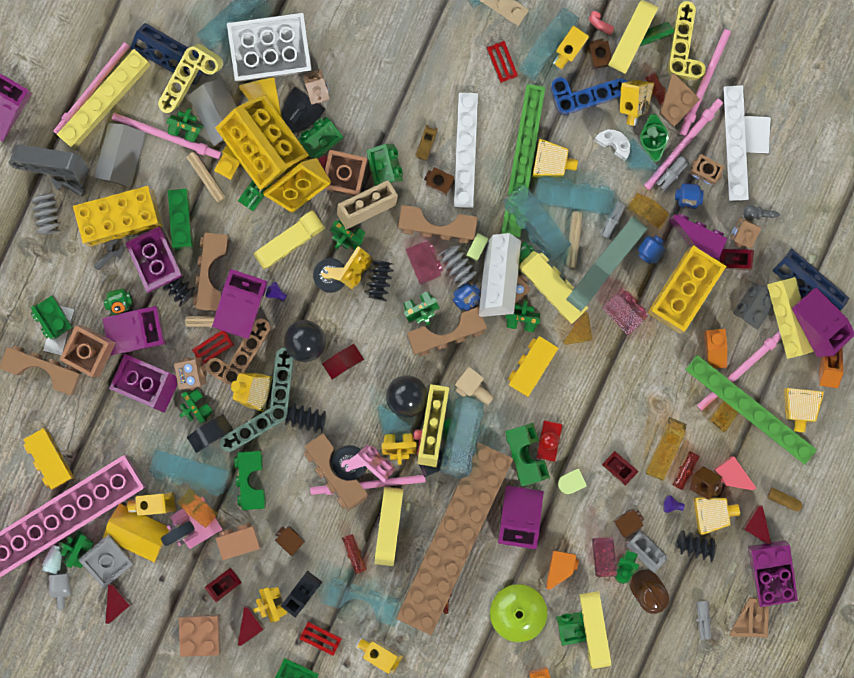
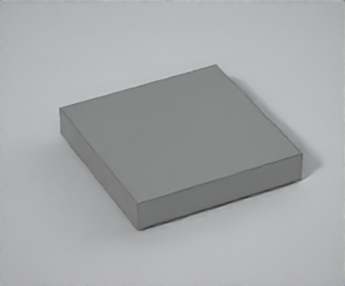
M107 535L79 558L81 564L103 588L107 587L134 564L110 535Z

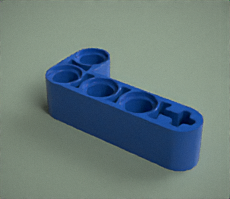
M558 77L551 84V93L557 111L562 115H568L621 98L620 90L613 91V96H611V90L616 89L618 84L622 86V83L628 81L619 78L571 93L567 80ZM562 83L565 89L559 92L555 89L554 85ZM601 89L606 91L607 97L599 98L597 91ZM585 95L588 97L589 102L581 104L578 97ZM562 101H568L570 103V109H562L560 103Z

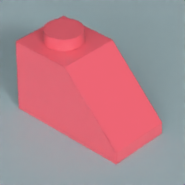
M731 456L713 469L715 473L722 476L721 483L723 485L748 490L756 489L734 456Z

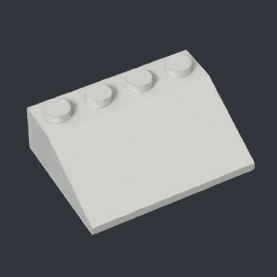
M303 13L227 23L236 82L312 72Z

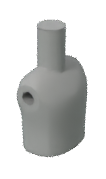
M69 573L49 574L50 597L57 598L58 609H65L64 597L71 595Z

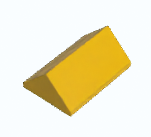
M314 158L301 162L264 191L263 195L293 213L330 185L331 181L318 159Z
M120 503L108 521L103 538L110 535L119 546L155 563L164 545L161 538L169 533L170 530H168L167 525L146 515L138 516L137 512H129L128 507Z

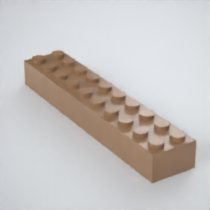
M479 442L476 443L395 619L432 636L513 458Z

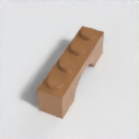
M402 205L398 229L402 230L403 234L413 235V232L421 233L420 236L432 238V235L440 236L439 239L451 241V238L459 239V243L470 244V241H474L478 217L459 214L449 225L434 226L426 221L421 208Z
M205 233L204 237H201L200 248H203L202 256L198 258V267H201L200 275L196 276V286L199 287L198 294H194L193 305H196L197 310L217 311L222 293L212 285L210 270L216 260L227 256L228 235Z
M479 307L461 313L458 327L450 334L436 335L424 326L407 332L414 355L419 354V357L429 354V350L435 347L437 351L448 347L447 343L455 341V344L466 341V336L473 335V337L483 335V330H486L487 327L483 317L479 316Z
M13 345L12 348H6L0 363V369L15 375H21L31 367H40L50 375L53 389L74 396L82 375L77 372L76 368L69 365L64 368L59 366V361L50 358L49 361L41 359L42 355L32 351L31 354L24 353V348Z
M324 433L304 446L305 452L303 455L309 463L313 462L316 466L314 470L320 478L324 477L327 482L325 484L331 494H336L338 497L337 502L342 509L346 508L349 512L367 499V493L357 480H342L331 471L329 461L334 453V447Z

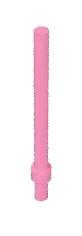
M724 29L697 90L696 95L700 100L683 117L684 122L679 131L680 135L686 136L691 123H694L696 119L697 109L731 34V31Z
M124 42L68 113H64L61 117L62 120L53 132L58 134L90 98L130 48L127 43Z
M717 99L709 109H706L701 114V119L644 184L647 190L654 186L666 169L671 166L705 124L715 117L714 114L723 104L720 99Z
M114 113L112 116L114 121L195 150L197 154L203 156L206 154L216 159H219L221 156L220 151L211 149L208 145L201 142L198 144L179 136L170 135L166 131Z
M780 330L772 338L769 337L764 341V345L727 379L732 383L735 382L769 350L772 351L782 339ZM711 392L697 407L701 411L704 410L718 396Z
M423 475L389 478L384 483L381 480L362 481L359 483L363 489L423 483L426 481ZM326 485L310 487L311 495L324 493L332 495Z

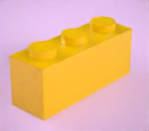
M540 336L537 339L533 337L528 345L530 351L527 355L523 354L517 363L520 365L518 370H513L507 379L510 381L508 386L526 397H529L559 349Z
M42 428L23 439L25 442L23 446L28 454H32L34 458L33 464L37 471L41 470L44 476L42 480L47 488L50 487L53 490L74 479L71 470L47 428Z

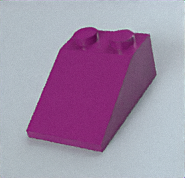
M160 226L125 243L147 293L182 277L172 246L166 233Z
M125 354L109 389L165 413L178 383L175 375Z

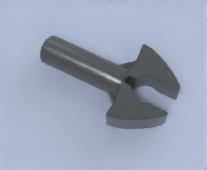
M51 177V181L57 190L60 191L61 187H66L81 197L85 194L84 189L68 185L64 177H62L64 182H58Z
M118 239L104 244L107 246V252L94 264L97 270H100L112 257L122 258L124 245L119 250L113 251V246L118 243Z

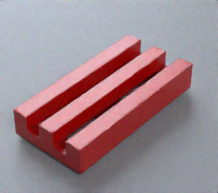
M505 41L486 48L500 84L518 77ZM499 47L503 48V51L513 73L512 75H510L508 72V69L506 67ZM494 49L496 50V53L506 75V77L504 78L501 75L494 54L492 52V50Z
M221 330L193 348L192 351L197 358H201L226 341L229 343L206 359H202L203 365H205L210 359L216 358L234 346V343L229 335ZM221 335L225 337L216 344L212 345L211 347L203 351L202 353H198V350L205 347Z
M309 621L299 638L334 656L342 640L341 637ZM309 627L337 640L336 643L309 631ZM307 634V635H309V636H311V637H313V638H315V639H317V640H319V641H321V642H323V643H325V644H327V645L333 647V649L331 650V649H329V648H327V647H325V646H323V645H321V644H319V643H317V642H315V641H313V640H311V639L305 637V635Z

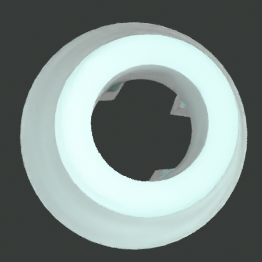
M51 546L42 563V571L57 575L58 570L60 571L62 555L60 553L62 547Z

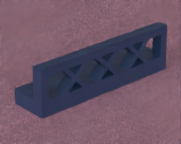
M144 23L136 31L130 49H135L142 56L174 73L176 67L172 65L170 60L174 59L179 63L188 47ZM138 40L145 42L147 48L143 49L138 46ZM154 50H159L163 58L157 57ZM193 50V56L198 59L199 53ZM184 66V72L189 75L187 71L189 68ZM198 71L192 82L193 85L196 86L199 83L203 71Z
M792 248L772 270L782 280L793 277L804 280L805 286L798 285L800 295L803 298L814 288H817L840 311L850 299ZM785 264L790 268L791 274H785L780 268Z

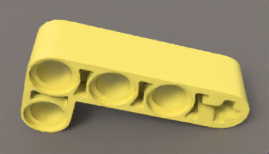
M640 0L608 66L626 74L657 12V6L645 0Z
M685 1L680 4L676 12L667 69L669 75L675 74L678 78L694 81L699 80L706 70L705 65L701 61L688 59L696 8L692 2ZM684 8H688L687 11L689 12L686 20H683L685 12L682 10ZM685 26L688 33L681 34L678 27ZM682 45L685 48V52L678 53L675 46ZM674 63L681 65L682 70L680 72L673 70L672 65ZM697 66L700 68L701 73L694 75L691 67Z
M200 44L188 48L159 99L158 105L160 110L170 113L177 109L198 71L201 70L206 74H214L222 68V58ZM193 50L199 53L198 59L193 56ZM209 60L215 62V69L210 67ZM184 66L190 69V75L184 72ZM176 82L181 85V91L176 89Z
M314 210L301 217L299 222L261 247L253 255L263 270H266L325 229V226Z
M384 487L375 564L394 566L404 489Z
M599 591L579 594L591 669L611 666V658Z

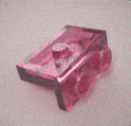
M427 240L422 243L405 249L420 285L441 277L440 272L443 271L440 261H435L433 254L436 251L432 243L428 244Z
M623 289L602 307L627 335L634 331L648 317L646 310L633 300V296L628 291Z
M613 537L592 538L596 577L617 576Z

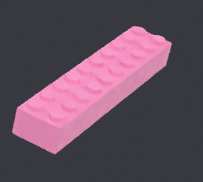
M128 455L121 456L0 531V578L145 489L147 486Z

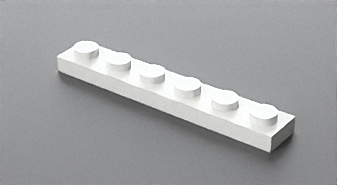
M743 85L725 86L724 107L729 201L749 200Z
M459 93L454 207L473 208L478 93Z

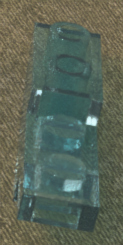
M563 7L535 42L518 70L535 81L572 26H575L580 18Z

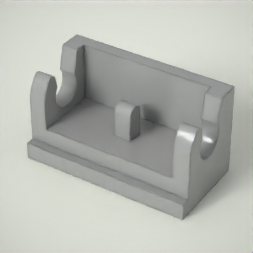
M640 530L625 544L629 550L638 554L637 557L653 573L667 560V556Z

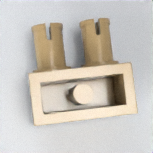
M470 367L466 369L454 385L457 387L455 391L462 397L466 395L473 397L474 395L487 406L494 398L492 394L481 386L484 378Z

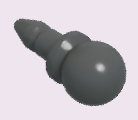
M747 205L743 210V215L748 220L780 216V213L776 211L762 210L761 206Z

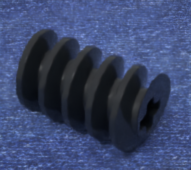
M372 260L371 263L376 267L369 269L374 274L368 275L372 282L366 283V286L371 289L365 290L364 293L369 296L368 298L387 302V299L382 296L389 294L384 287H390L386 280L392 279L388 272H394V269L389 267L394 264L381 260Z
M184 276L163 287L164 291L170 290L168 293L170 297L175 295V302L181 300L179 307L183 306L193 296L195 287L187 288L190 283L189 281L182 283Z
M294 403L288 409L285 425L287 426L291 421V427H295L298 423L299 429L306 425V431H310L313 427L314 433L321 429L322 434L327 418L326 411L319 415V409L312 413L311 407L304 411V405L297 409L296 403Z
M681 530L676 540L674 553L677 549H680V555H683L686 550L688 557H690L694 552L695 559L702 554L703 561H705L707 556H710V562L712 563L717 544L713 537L708 542L707 536H703L700 539V535L696 534L693 538L692 532H688L685 536V531Z

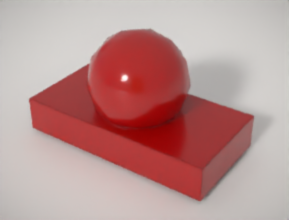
M543 421L536 458L555 462L563 424Z

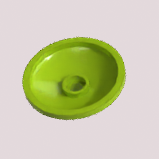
M523 584L510 585L503 588L494 597L490 607L491 623L496 632L506 640L512 642L529 641L543 630L547 621V606L541 594L534 588ZM517 611H521L523 613V616L521 618L516 617L515 614Z

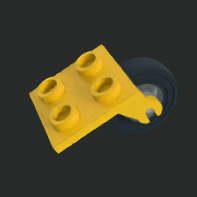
M358 246L346 265L335 258L323 259L314 269V282L319 289L327 293L337 292L344 285L353 289L354 286L359 284L363 272L370 267L373 257Z

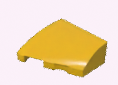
M274 77L239 85L240 90L249 101L265 94L282 117Z

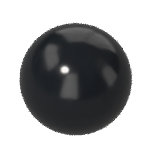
M309 320L293 323L287 329L284 336L286 352L291 358L299 362L316 360L323 353L326 346V336L323 329L315 322Z
M404 375L397 377L389 384L386 390V402L389 409L400 417L409 418L416 416L422 412L427 404V389L423 382L414 376Z

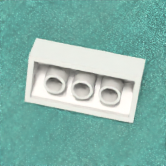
M510 233L493 235L486 243L479 307L480 317L514 314L521 241Z

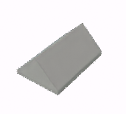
M221 78L202 84L188 95L214 146L224 142L215 127L237 107Z
M108 123L94 178L132 187L146 132L123 124Z

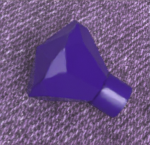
M274 281L267 287L265 297L278 298L284 301L287 295L281 291L278 283Z
M667 495L663 503L665 513L675 510L683 511L685 507L684 503H679L671 495Z

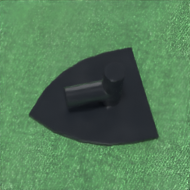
M294 87L284 103L282 119L292 133H295L314 124L326 109L318 103L311 105L309 96Z

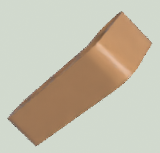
M265 319L255 321L249 339L257 341L256 348L249 349L247 346L249 339L244 338L229 364L221 359L212 358L207 362V371L224 383L231 385L232 382H229L227 379L228 373L234 371L237 377L239 373H246L271 331L270 323ZM266 323V331H261L259 336H262L261 340L252 335L253 332L258 333V324ZM240 355H245L247 358V363L243 366L237 363V358ZM215 361L221 365L218 372L211 370V364Z

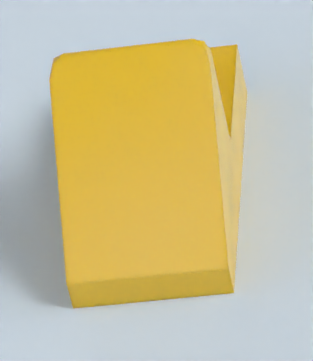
M226 145L214 171L232 180L241 163L228 145Z

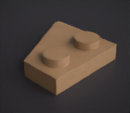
M672 74L659 114L674 127L700 98L675 74Z
M748 598L730 631V636L768 638L769 606L760 607L758 598Z

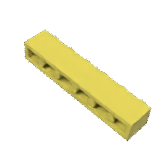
M133 49L57 135L75 150L151 66L150 63Z

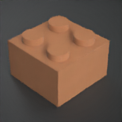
M329 150L325 172L331 184L323 190L349 196L360 194L368 162L367 158Z
M76 325L59 360L91 377H100L116 342L84 325Z
M251 523L239 526L238 530L234 532L232 528L221 531L219 533L220 536L216 538L222 561L263 547L256 525L251 526Z
M220 614L179 617L180 657L215 656L221 653Z

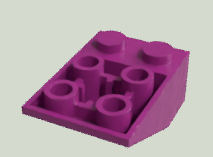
M1 73L0 141L4 142L33 93Z
M681 213L678 215L674 214L669 221L690 247L694 245L712 258L719 259L728 239L724 237L723 232L716 229L710 231L706 229L707 225L698 221L696 223L688 221L689 217Z
M230 269L212 327L249 339L268 286L267 281Z
M817 288L810 291L792 307L817 357L833 356L854 337V330L848 318Z
M157 306L102 318L106 337L116 342L110 356L166 345L160 309Z
M506 485L498 544L537 549L544 491Z
M783 540L771 542V544L765 543L748 546L759 606L765 607L798 601L790 544Z

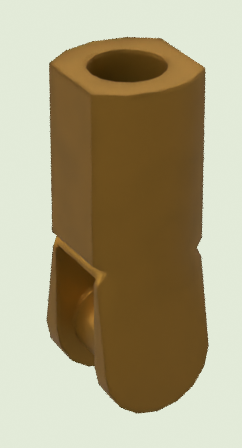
M426 125L415 154L416 158L425 161L429 157L438 128L433 129L428 127L429 125ZM426 134L433 136L431 141L424 139Z
M771 487L767 495L768 499L793 511H800L802 509L800 500Z

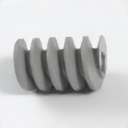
M55 193L38 195L32 199V203L38 204L33 207L34 211H38L34 218L40 219L35 222L36 226L41 227L36 230L38 234L47 235L61 232L55 230L56 227L60 226V223L54 222V220L59 218V216L53 215L54 212L58 211V208L52 207L53 204L57 203V201L51 200V197L56 195Z
M460 245L451 246L438 255V257L444 256L441 260L442 263L448 262L445 268L452 269L449 275H456L453 281H460V284L457 286L458 288L472 280L477 273L476 271H469L472 268V264L465 265L468 258L461 259L464 252H457Z

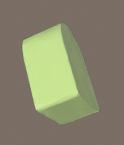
M477 233L466 257L477 262L489 238Z
M579 469L564 474L558 480V488L565 494L574 493L587 486Z

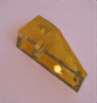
M671 417L668 418L646 470L647 475L664 481L685 436L686 423Z

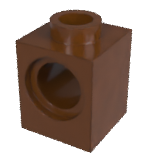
M603 39L593 40L592 44L588 46L592 70L609 67L608 64L612 58L609 42L603 41ZM602 49L605 52V56L602 58L597 57L595 50Z
M435 167L432 171L428 170L424 178L427 181L426 187L447 196L455 179L454 176ZM441 176L444 179V183L440 186L433 183L434 177Z
M703 466L693 474L690 490L710 500L714 495L717 496L722 489V476Z
M630 509L613 520L624 538L644 526L642 523L644 520L639 510L635 512L634 509Z
M283 526L275 534L277 536L275 541L290 556L305 543V540L290 526L287 528Z

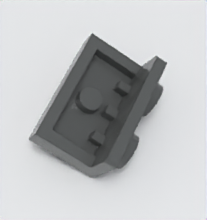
M754 282L748 288L741 302L738 303L733 314L758 330L773 308L769 290Z

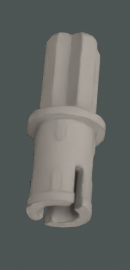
M680 156L670 168L666 169L667 172L656 184L665 191L689 164L688 160Z
M618 201L615 203L610 216L606 217L607 220L600 233L601 236L612 239L617 225H620L618 221L625 208L623 203Z
M709 601L696 602L698 619L696 621L699 623L701 640L711 639L710 620L712 618L709 616Z

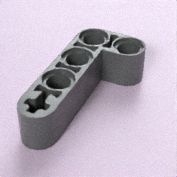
M16 145L8 162L11 167L18 170L64 177L67 184L75 188L83 187L89 172L82 157L75 153L26 145Z

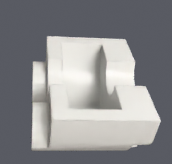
M607 129L594 138L593 141L603 148L612 146L615 150V156L623 161L627 160L630 153V143L621 132Z

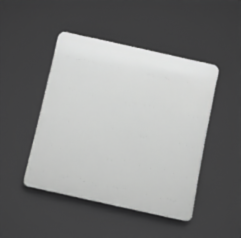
M744 116L746 152L769 153L771 118Z

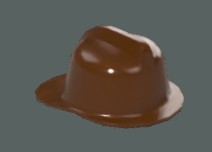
M641 570L632 577L630 588L640 606L650 614L662 612L669 603V594L659 577L649 570Z

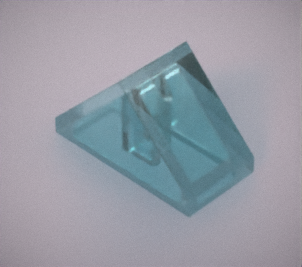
M632 139L629 142L630 153L627 158V170L654 172L658 166L638 143Z
M379 405L378 412L383 435L410 430L412 426Z

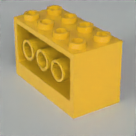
M265 94L234 108L215 127L260 190L280 180L309 156Z
M149 186L73 206L82 243L89 247L144 233L159 226L163 227L154 190Z
M693 245L687 249L647 314L679 334L685 332L726 266Z

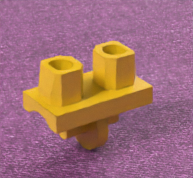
M412 433L403 434V442L395 443V435L385 434L384 443H382V455H390V460H398V465H402V459H409V454H417L416 442H414Z
M266 587L259 589L261 598L256 599L258 607L253 608L254 613L260 611L261 617L268 616L270 623L279 621L280 617L287 614V611L280 607L281 605L275 606L273 599L281 597L279 588Z

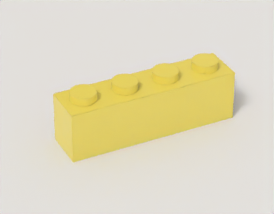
M533 251L519 264L518 268L565 320L572 324L588 307L586 306L580 312L566 300L574 288L568 280L563 281L560 278L561 272L555 266L552 268L547 263L549 259L542 252L537 253Z
M793 277L767 284L787 359L814 352L792 310V307L801 300L796 278Z
M430 384L417 464L437 466L449 387Z

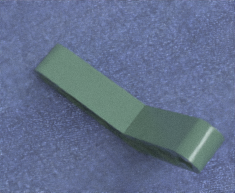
M632 216L566 300L581 312L648 227Z
M285 348L279 349L276 353L270 409L223 436L220 440V446L224 451L232 452L286 420L290 402L294 359L291 357L286 359V365H290L289 368L279 367V363L283 364V358H280V355L284 354ZM281 370L288 372V378L285 381H281L278 378V373ZM279 389H283L286 392V397L283 400H279L276 397V392ZM277 408H281L284 411V416L281 419H276L274 416V411ZM260 418L267 420V427L265 429H260L257 425ZM243 428H248L251 431L248 439H244L241 436ZM234 433H236L237 438L242 443L239 444V441H235L234 443H232V448L230 446L226 447V439L228 438L229 440H232L236 438V436H234Z

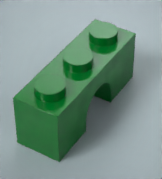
M167 190L172 248H194L189 213L191 210L189 190Z
M534 423L505 431L506 441L510 446L513 462L517 469V477L521 485L525 486L550 478L545 459L535 461L528 452L529 446L539 441Z
M262 451L238 452V456L234 457L235 468L239 469V476H236V486L240 487V495H237L238 507L241 506L242 510L265 509V489H255L249 483V476L253 471L263 470Z

